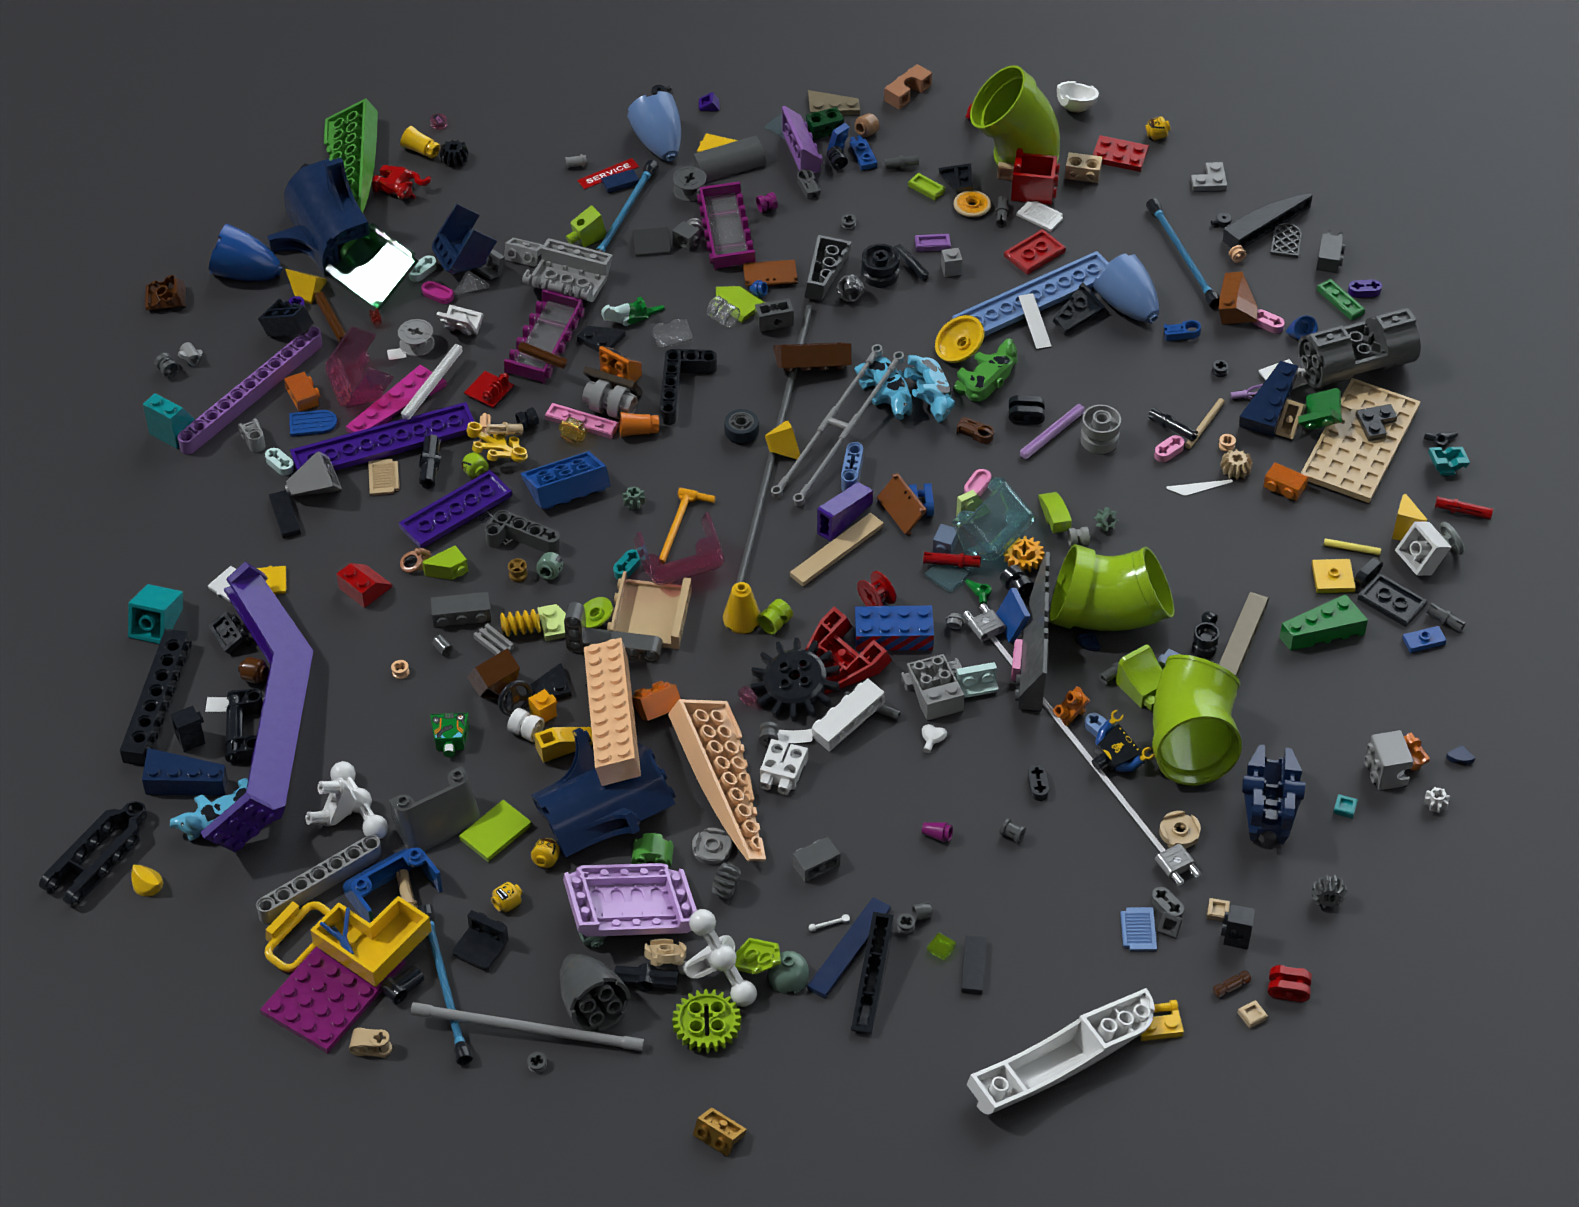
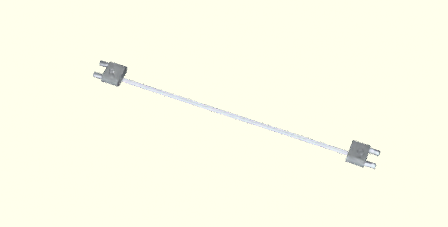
M983 603L980 605V609L984 613L973 617L969 611H965L963 615L969 621L968 625L981 641L990 638L1012 665L1013 658L995 637L1005 631L1006 625L994 610H990ZM1043 697V706L1094 768L1091 762L1093 758L1070 729L1056 716L1053 708ZM1094 768L1161 852L1155 857V861L1169 878H1173L1178 886L1184 884V880L1179 874L1190 870L1196 878L1199 877L1201 872L1195 866V860L1182 844H1177L1165 850L1101 769L1097 770Z

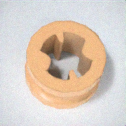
M1236 245L1229 251V256L1235 263L1244 260L1247 254L1241 245Z
M1230 434L1222 435L1219 439L1220 450L1224 452L1233 451L1236 438Z
M397 660L392 663L391 670L395 678L403 679L409 675V665L406 661Z

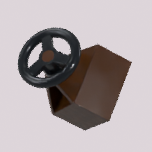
M508 648L476 666L467 676L479 697L498 699L499 709L504 715L511 716L514 710H511L512 707L519 701H524L519 708L525 710L529 706L528 698L532 696V688L526 681L517 680L520 667ZM516 686H523L527 694H520ZM504 700L508 702L506 706H504Z

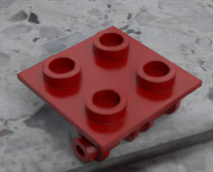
M484 371L464 394L494 408L513 388L514 384L509 382V375L506 373L500 374L497 377Z

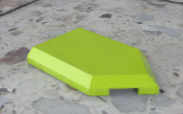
M741 286L716 287V306L741 323L755 314L756 304L765 303Z
M748 938L736 951L735 967L738 971L758 974L781 964L778 943Z

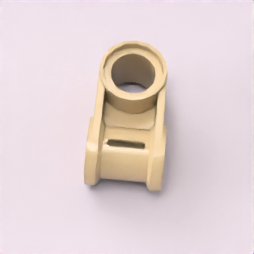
M356 1028L352 1033L349 1052L356 1056L386 1057L392 1052V1044L389 1041L390 1036L387 1031L382 1029Z

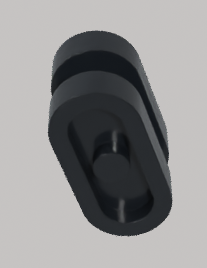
M1015 395L1009 399V420L1012 423L1041 424L1044 422L1045 400L1042 397Z

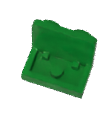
M1338 388L1308 395L1306 397L1307 414L1298 416L1299 424L1308 430L1341 423V391Z

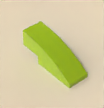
M1057 492L1039 494L1038 498L1052 533L1068 531V528H1071L1072 520L1061 496Z

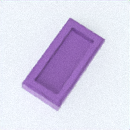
M949 234L915 235L916 252L951 249Z

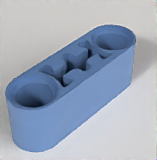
M858 442L849 443L846 448L841 473L842 491L853 486L860 479L863 463V446Z

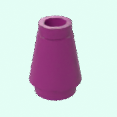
M924 822L922 834L942 842L950 841L953 835V826L949 825L948 822Z

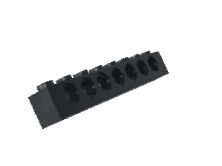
M165 629L120 748L123 763L145 765L147 749H153L154 743L158 741V731L160 727H163L165 712L169 711L170 699L175 694L176 682L181 678V669L186 664L187 652L192 648V640L189 639L187 631Z

